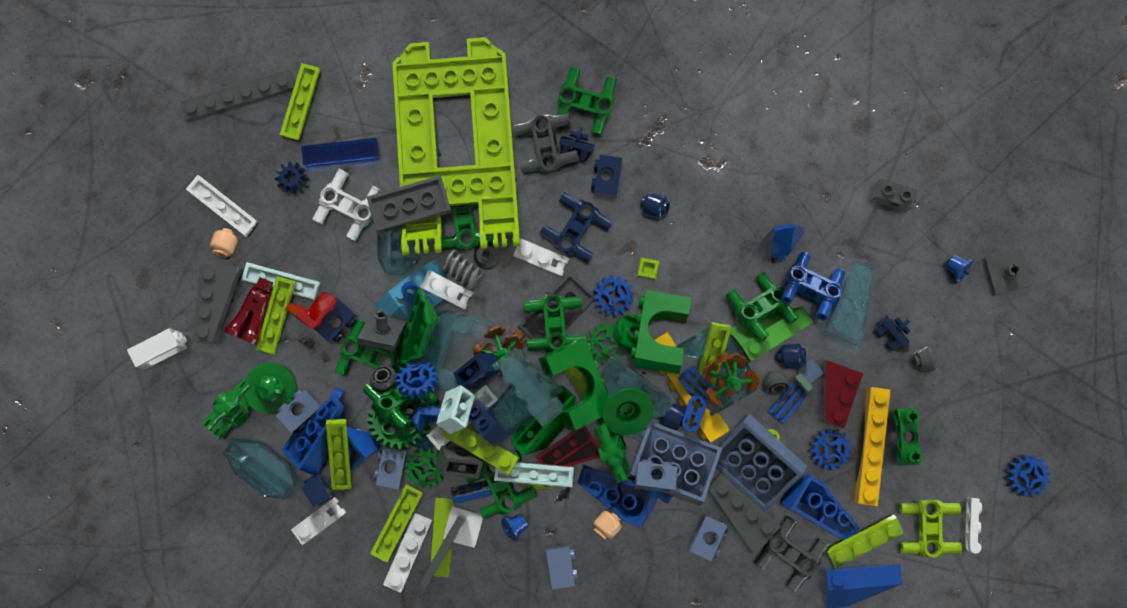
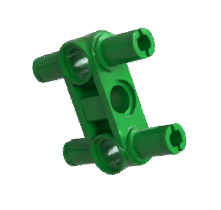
M570 66L566 82L562 84L559 92L557 115L569 113L572 107L592 112L596 116L591 132L602 135L606 119H609L615 101L613 94L617 79L607 76L603 91L600 94L587 91L576 86L581 69ZM567 90L573 93V97L569 101L564 100L562 97L563 93ZM601 101H608L610 107L608 110L602 111L599 108V103Z
M478 204L462 207L450 206L454 215L456 234L454 236L442 237V249L456 247V249L470 250L473 247L479 246L480 232L476 231L473 211ZM471 236L472 240L470 243L464 244L462 243L463 237ZM494 236L486 237L487 243L493 242Z
M765 272L756 277V281L765 292L754 299L744 302L735 289L726 294V298L735 308L734 311L738 324L750 329L759 342L764 341L769 336L761 325V320L777 311L781 312L789 324L794 323L799 318L790 304L781 301L785 288L774 285Z
M549 295L548 297L540 298L538 301L523 302L524 313L541 312L544 317L545 336L541 339L527 340L528 351L545 350L552 352L575 340L586 339L585 335L568 336L565 331L564 311L565 309L582 308L581 297L564 298L563 296ZM549 301H555L558 307L556 309H550L547 303ZM557 338L561 341L562 345L554 347L551 344V340Z
M357 319L351 334H348L341 344L339 352L341 357L334 372L345 376L351 361L354 360L376 369L382 366L381 362L385 357L391 359L390 367L393 368L398 358L396 353L402 338L395 351L381 350L376 347L358 344L357 337L366 322ZM349 343H354L356 346L352 353H348L346 350Z
M398 362L394 365L393 369L397 374L401 373V367L406 368V366ZM371 383L364 387L363 392L373 401V405L378 410V415L381 418L392 420L402 431L409 427L410 421L401 411L418 399L417 396L413 400L410 399L409 395L404 397L402 393H399L397 385H394L385 393H381ZM428 391L427 397L424 394L421 395V398L429 406H437L440 402V399L431 391Z
M241 379L231 392H222L213 402V411L202 422L219 440L231 427H239L248 418V408L250 405L247 403L245 396L242 399L241 397L251 386L244 379Z
M916 408L895 410L894 421L896 423L898 447L896 457L900 466L920 465L922 460L918 432L920 416ZM907 431L912 435L910 442L904 440V434Z
M603 418L598 419L600 425L594 427L600 441L599 455L603 464L611 468L616 483H619L621 480L628 479L625 471L627 472L631 469L625 456L626 443L622 435L610 431L606 427Z
M518 450L512 453L519 457L518 462L522 461ZM486 461L483 462L478 479L465 477L468 484L482 478L487 480L495 503L480 509L484 520L499 513L500 515L507 514L520 508L523 505L522 503L538 496L533 486L517 492L512 482L494 481L495 472L489 469L490 463ZM506 498H510L513 501L512 508L506 507L504 503Z

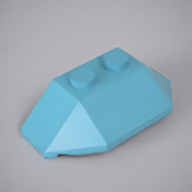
M435 259L417 269L389 290L375 306L379 311H386L387 316L408 321L412 305L401 293L403 284L412 281L420 287L428 270L446 279L448 274L442 271L443 268ZM409 288L407 290L408 293H411L413 296L416 295L413 289L411 290ZM423 289L432 300L434 307L443 301L442 298Z

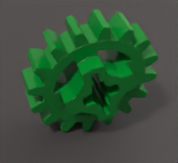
M603 322L602 328L596 325V332H589L592 338H587V341L591 342V354L596 355L595 361L599 358L602 359V364L606 360L612 364V359L614 358L619 361L618 355L624 356L625 353L622 351L623 348L619 345L618 341H615L612 336L613 332L615 333L613 323L610 322L609 327H606V324ZM606 331L603 337H596L600 332ZM609 338L610 342L615 345H609L608 348H605V344L602 341ZM594 344L600 346L602 354L597 352ZM612 349H619L615 354L608 356L609 351Z
M421 447L420 452L415 449L413 451L415 456L408 455L411 461H407L404 464L409 466L404 471V473L410 474L407 480L413 479L412 485L414 486L418 483L419 489H422L424 485H426L427 489H430L431 484L436 487L438 485L437 480L443 481L438 466L432 461V458L437 461L439 451L437 450L433 453L432 447H429L427 451H425L424 447ZM425 455L421 462L415 461L419 456ZM425 463L430 468L427 472H424V468L421 467ZM414 470L419 474V478L415 475ZM430 474L436 475L435 478L427 480Z

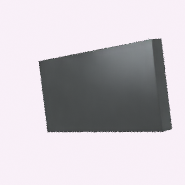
M441 175L367 196L377 234L452 213Z
M569 271L545 297L549 295L563 296L564 298L581 297L582 308L565 309L564 311L566 331L593 303L592 297L595 294ZM549 301L547 303L550 309H556L558 307L555 301ZM529 313L517 327L530 339L544 338L543 313ZM558 339L551 340V344L553 345Z
M458 515L420 581L419 586L426 589L466 521L467 517L465 515Z

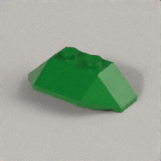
M419 287L397 353L399 362L403 365L420 359L428 351L429 345L434 340V329L439 325V316L423 289Z
M563 385L541 392L516 420L511 444L524 456L547 448L566 426L560 412L575 405L576 396Z

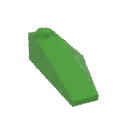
M803 306L793 308L799 318L792 324L788 323L781 312L773 313L761 320V325L769 334L762 342L758 341L750 329L739 324L731 328L730 334L748 363L752 362L813 323Z

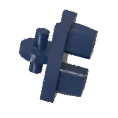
M579 127L578 132L570 131L569 136L576 139L566 136L560 138V154L571 152L572 147L578 148L579 159L587 161L590 153L594 150L595 144L580 140L588 141L589 135L582 134L583 128Z
M886 315L882 319V323L876 328V331L881 337H884L888 332L895 336L888 342L894 351L902 346L905 348L910 341L901 330L906 335L911 331L907 327L910 321L906 319L902 322L897 317L894 320L898 325L896 326Z

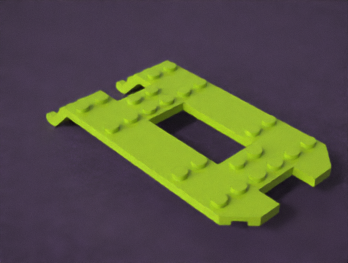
M485 37L466 39L468 57L430 59L429 42L410 43L401 56L392 62L400 187L441 175L450 206L478 204L481 249L488 248L486 240L488 236H494L493 247L499 248L498 236L500 235L502 237V247H506V235L512 234L513 246H520L505 53L496 48ZM471 95L476 165L438 168L433 98ZM441 216L402 227L401 246L403 256L410 254L408 243L414 242L415 254H420V242H423L424 254H428V241H435L434 250L436 253L442 252Z

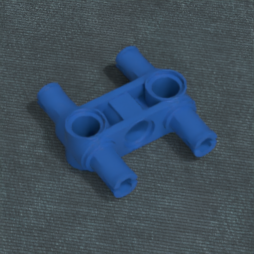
M801 252L796 264L791 266L785 278L786 288L781 301L791 304L797 292L820 303L821 305L816 317L819 320L826 321L831 308L836 306L842 294L841 283L845 276V271L839 268L835 269L831 280L806 269L811 256L806 252Z

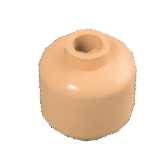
M223 228L214 232L210 242V249L215 256L227 258V256L233 255L238 239L232 230Z
M603 511L594 521L593 525L595 528L593 530L604 540L606 538L613 539L622 529L621 519L614 512Z

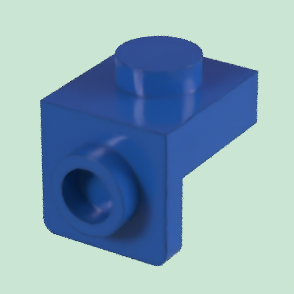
M433 405L428 407L418 406L417 412L413 415V424L417 430L423 431L424 422H437L440 408Z

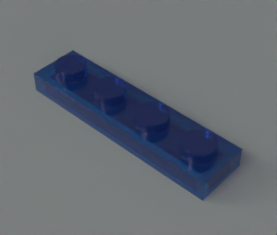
M377 138L301 146L304 166L380 158Z

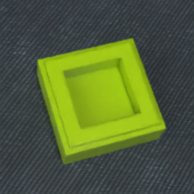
M641 257L637 277L656 280L660 261Z

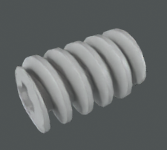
M452 250L443 263L442 271H449L450 277L456 274V281L462 279L461 285L464 286L468 283L467 289H473L481 281L485 271L482 274H478L479 267L473 270L474 263L467 266L468 259L460 261L461 254L454 257L455 250Z

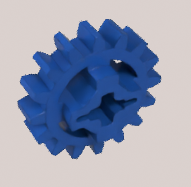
M610 275L609 280L603 277V283L598 281L596 284L599 289H593V292L597 295L593 296L592 299L598 301L594 306L601 307L600 313L604 310L607 311L606 316L613 313V316L617 317L618 312L623 315L625 313L624 309L629 310L631 308L628 303L632 304L634 302L630 297L635 293L629 291L632 285H626L627 279L623 282L620 281L621 276L614 279L613 275ZM613 284L610 289H603L606 285ZM620 287L623 288L625 294L622 293ZM615 290L616 298L612 302V296L610 294ZM602 298L605 299L607 305L603 303ZM624 303L621 307L614 308L615 304Z
M415 360L412 365L406 363L407 367H401V373L396 374L397 380L395 382L399 393H402L404 397L409 395L411 400L415 396L421 399L423 394L427 397L428 391L434 392L433 386H438L437 380L439 377L435 366L432 367L430 362L425 364L424 360H421L420 363H417Z
M827 429V434L821 430V436H814L817 441L810 443L814 446V449H811L810 452L815 454L812 460H818L817 466L824 464V470H827L829 466L831 471H835V466L842 469L841 463L848 464L846 458L852 457L848 453V450L853 449V447H848V443L851 440L844 439L845 433L839 435L838 429L834 433H832V429ZM826 437H835L832 442L825 440ZM819 445L822 447L821 455L819 454ZM841 445H843V453H841ZM828 446H834L833 450H834L835 452H834V453H828V452H829V448H827V447H828ZM832 457L838 460L833 463L826 462Z
M1023 455V460L1017 457V463H1010L1013 469L1007 470V472L1011 473L1007 480H1012L1013 483L1009 486L1012 488L1016 487L1015 493L1019 494L1022 491L1023 497H1027L1028 494L1030 497H1035V493L1037 495L1042 494L1041 489H1048L1045 483H1051V480L1047 479L1051 472H1046L1049 466L1042 465L1043 459L1036 461V456L1031 455L1029 459L1028 455ZM1025 464V468L1019 470V468ZM1027 473H1029V475H1032L1031 479L1026 477ZM1039 482V484L1033 488V485Z

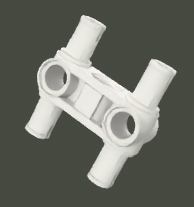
M338 169L332 182L327 184L326 188L321 191L318 203L320 205L312 220L323 224L327 214L333 209L353 219L352 221L354 222L346 237L356 242L363 227L368 226L369 222L373 219L367 197L365 201H361L342 191L341 188L349 174ZM372 186L367 196L381 193L382 190ZM328 193H335V197L332 201L326 200V195ZM362 210H369L366 218H360L359 214Z

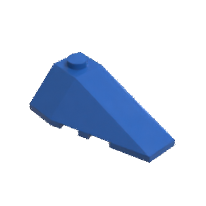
M795 223L774 227L764 237L768 260L774 259V262L786 260L785 257L792 252L805 232L804 228Z
M331 396L316 411V415L311 420L307 419L304 422L305 426L300 431L296 430L290 436L282 449L283 453L298 470L314 476L323 467L329 454L326 420L340 419L344 408L334 396Z
M583 465L577 482L621 520L638 527H642L653 512L660 493L658 491L634 489V483L628 480H621V482L616 483L614 475L587 465Z
M808 474L789 488L781 502L783 506L841 540H845L858 532L860 527L849 513L843 509L838 499L832 495L825 483Z
M901 564L823 569L825 608L847 607L901 585Z

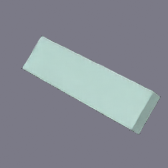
M246 262L241 281L257 284L259 277L273 282L271 287L273 289L276 277H283L296 281L293 295L313 301L316 300L320 282Z
M517 462L510 475L495 467L494 481L573 487L574 467Z

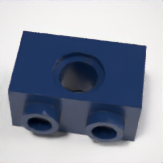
M600 155L599 160L595 159L594 171H597V177L592 178L591 184L594 195L610 198L617 197L622 158ZM608 172L612 178L605 181L601 178V174Z
M337 299L334 309L325 314L322 323L318 327H314V330L331 344L333 342L337 343L344 334L342 332L346 328L350 329L355 324V318L358 316L339 299ZM334 318H340L341 324L337 328L332 326Z
M494 353L476 354L453 374L458 385L468 390L477 389L501 369Z
M480 400L472 406L469 420L481 437L496 447L509 433L493 411Z
M313 475L303 481L305 485L301 487L313 507L322 505L336 495L324 476Z

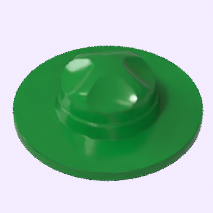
M273 362L259 364L245 378V381L251 386L244 394L245 399L254 410L260 413H278L277 410L286 403L288 405L293 401L291 397L296 393L295 379L292 373L283 365Z
M625 388L616 391L606 400L602 409V418L604 423H606V427L619 435H631L643 430L650 423L654 414V405L650 396L637 388Z

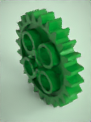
M417 399L405 408L413 409L412 413L407 414L404 410L401 411L410 421L409 426L414 428L411 432L401 430V436L397 435V425L392 420L381 418L378 415V410L372 404L371 409L373 411L368 412L371 418L367 419L368 424H370L368 427L369 431H373L371 434L372 438L377 437V444L383 441L384 449L390 445L391 451H393L394 447H398V451L401 452L402 446L409 450L410 444L416 447V440L422 443L421 435H427L426 430L430 429V424L424 422L423 431H418L413 424V415L417 412L418 406L427 407L426 403L420 404L422 399ZM387 427L394 428V431L388 433L385 432V429Z

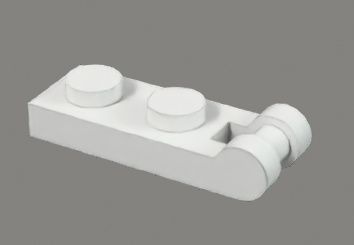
M521 238L520 246H517L513 255L515 258L561 277L564 274L565 264H568L570 260L565 256ZM553 259L558 261L556 267L551 266Z
M429 270L420 288L464 310L468 307L467 302L469 298H472L474 292ZM459 293L463 294L460 301L457 300Z
M336 497L291 529L302 545L347 513L344 508L341 509L338 505L339 501ZM330 508H332V510L335 513L333 516H330V514L327 511Z
M966 498L965 549L976 554L981 551V545L978 543V534L981 532L979 514L982 512V504L979 502V498Z

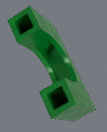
M646 290L644 297L640 296L639 307L642 308V311L637 314L636 319L639 330L634 332L633 341H636V347H632L630 358L634 359L633 366L679 374L684 348L662 345L656 342L650 336L648 327L657 320L686 323L690 310V297Z
M586 339L575 340L538 358L545 376H555L574 367L586 379L587 389L583 399L579 403L560 412L567 430H577L602 417L603 406L610 396L607 394L605 381L599 374L598 364L593 359L591 346Z

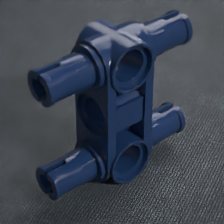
M564 192L559 202L573 210L571 218L562 232L560 231L559 233L544 224L539 234L552 241L554 247L558 248L561 252L569 256L575 255L589 263L594 253L580 246L581 238L591 223L594 222L608 231L613 221L599 213V209L592 203L586 202L583 199L577 200ZM588 207L592 213L584 216L581 213V209ZM568 239L572 242V246L570 248H563L561 242Z

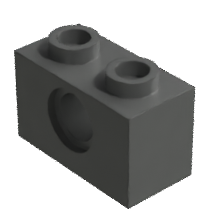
M880 179L876 182L871 200L909 211L913 208L918 190Z
M441 446L436 463L441 475L478 479L483 460L464 448Z

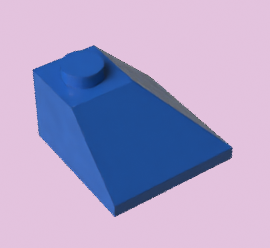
M347 427L350 470L352 473L371 457L380 446L368 432Z

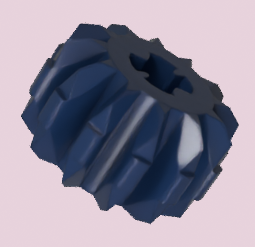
M289 161L288 167L281 164L283 170H276V173L280 175L275 177V181L279 182L277 187L279 189L283 188L284 193H287L290 189V193L295 194V188L301 192L302 189L299 186L307 185L303 181L308 178L307 174H303L306 171L305 168H300V164L297 162L293 166L292 162ZM291 174H293L295 178H292L290 182L287 178H290Z

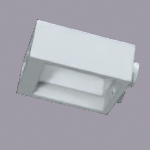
M169 328L127 349L135 367L148 369L187 349L185 344L187 339L182 332L180 333Z

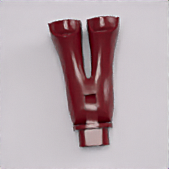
M259 277L257 284H253L255 287H252L247 294L239 312L225 327L223 332L258 346L263 318L272 294L270 290L273 282ZM251 314H252L251 321H250V323H249V325H248V327H247V329H246V331H245V328H246V326H247V324H248L249 318H250V316H251Z

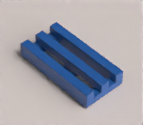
M692 365L678 377V380L694 396H700L684 379L687 377L704 395L702 398L706 403L708 400L706 391L690 373L693 372L707 388L711 387L716 392L717 390L710 383H707Z
M792 382L789 389L780 396L768 412L784 424L808 394ZM792 389L796 390L776 414L774 412L775 409ZM800 394V398L790 408L786 415L783 418H781V414L786 410V408L791 404V402L796 398V396Z

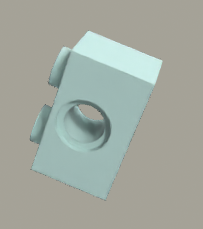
M461 385L447 391L436 424L450 434L466 428L475 395Z

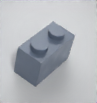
M569 546L546 549L552 590L575 586L574 581H578L577 569L573 570L572 562L575 561L574 550H570Z

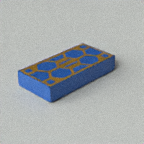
M487 480L452 487L453 504L491 496Z

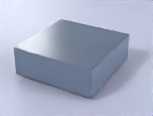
M812 358L796 370L810 384L824 374Z

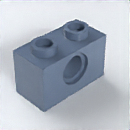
M306 390L296 392L291 397L293 399L288 405L285 403L277 410L278 414L276 417L292 434L321 407ZM296 405H301L303 408V412L299 416H295L292 412L293 407Z
M389 447L379 450L377 461L380 462L379 469L375 470L374 481H376L377 486L401 489L405 470L404 464L408 451L401 450L399 452L395 448L391 451ZM388 462H392L395 465L393 473H388L385 469Z
M641 460L636 465L634 489L673 493L676 490L678 466H673V463L670 462L654 464L652 460ZM651 472H658L661 476V479H653L651 476Z
M704 515L689 547V551L709 561H712L713 558L716 559L720 551L718 545L721 540H725L728 534L727 525ZM709 533H712L715 537L712 544H706L704 540L705 536Z

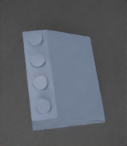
M750 414L719 445L722 451L716 466L721 473L764 511L803 475L807 467L803 461ZM758 444L760 448L757 452H753Z
M650 421L637 451L628 479L635 481L636 465L641 460H652L654 464H661V462L673 463V466H678L676 490L673 493L667 494L701 506L705 501L722 448ZM651 472V476L653 479H661V476L658 472Z

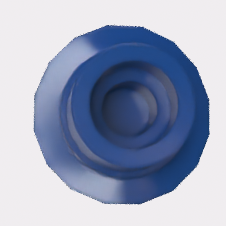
M955 255L948 262L946 268L955 275V281L960 283L965 275L970 274L968 270L974 260L966 261Z
M521 514L510 519L506 516L501 520L505 534L515 542L519 540L518 535L528 529L527 522Z

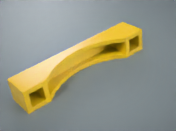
M668 332L655 339L656 342L662 345L677 347ZM659 371L662 376H667L669 388L672 392H677L679 395L677 400L685 408L691 395L678 380L680 375ZM697 401L691 402V405L694 406L693 412L696 413L697 408L702 406ZM705 408L698 433L703 441L707 440L708 443H711L730 430L719 413ZM691 415L690 418L693 425L696 424L693 422L695 415Z
M875 387L866 389L864 442L855 487L854 503L878 506L890 389Z

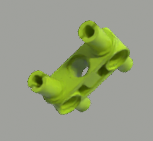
M940 500L900 503L901 515H918L919 541L901 543V554H919L921 557L935 558L942 557L944 554L962 553L960 542H943L942 516L960 515L961 506L959 503H942ZM929 504H932L934 507V511L931 514L926 512V507ZM930 543H933L935 546V550L932 553L927 551V546Z

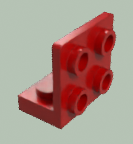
M323 291L308 310L298 303L296 306L289 303L285 309L313 330L314 327H318L322 323L325 314L334 309L337 299Z

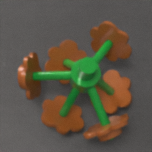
M497 325L492 326L484 334V337L495 338L499 350L493 347L491 343H486L484 347H481L483 340H481L480 344H476L473 347V355L494 353L501 369L497 374L503 376L504 379L514 378L518 374L517 369L519 367L518 364H514L510 355L514 353L520 355L523 352V342L527 343L524 340L525 335L517 329L515 332L509 330L513 336H507L505 342L501 345L498 336H501L506 329Z
M721 352L717 355V359L704 368L703 379L707 383H710L715 377L719 378L718 383L720 387L718 392L711 387L706 390L707 399L710 403L720 407L723 402L719 395L723 393L725 397L730 398L733 394L738 393L742 387L741 384L746 385L748 392L758 390L760 377L755 370L746 371L744 374L745 379L740 380L737 377V368L742 369L747 362L745 357H741L739 353L728 354V352ZM717 363H724L728 374L726 377L717 373L719 368Z

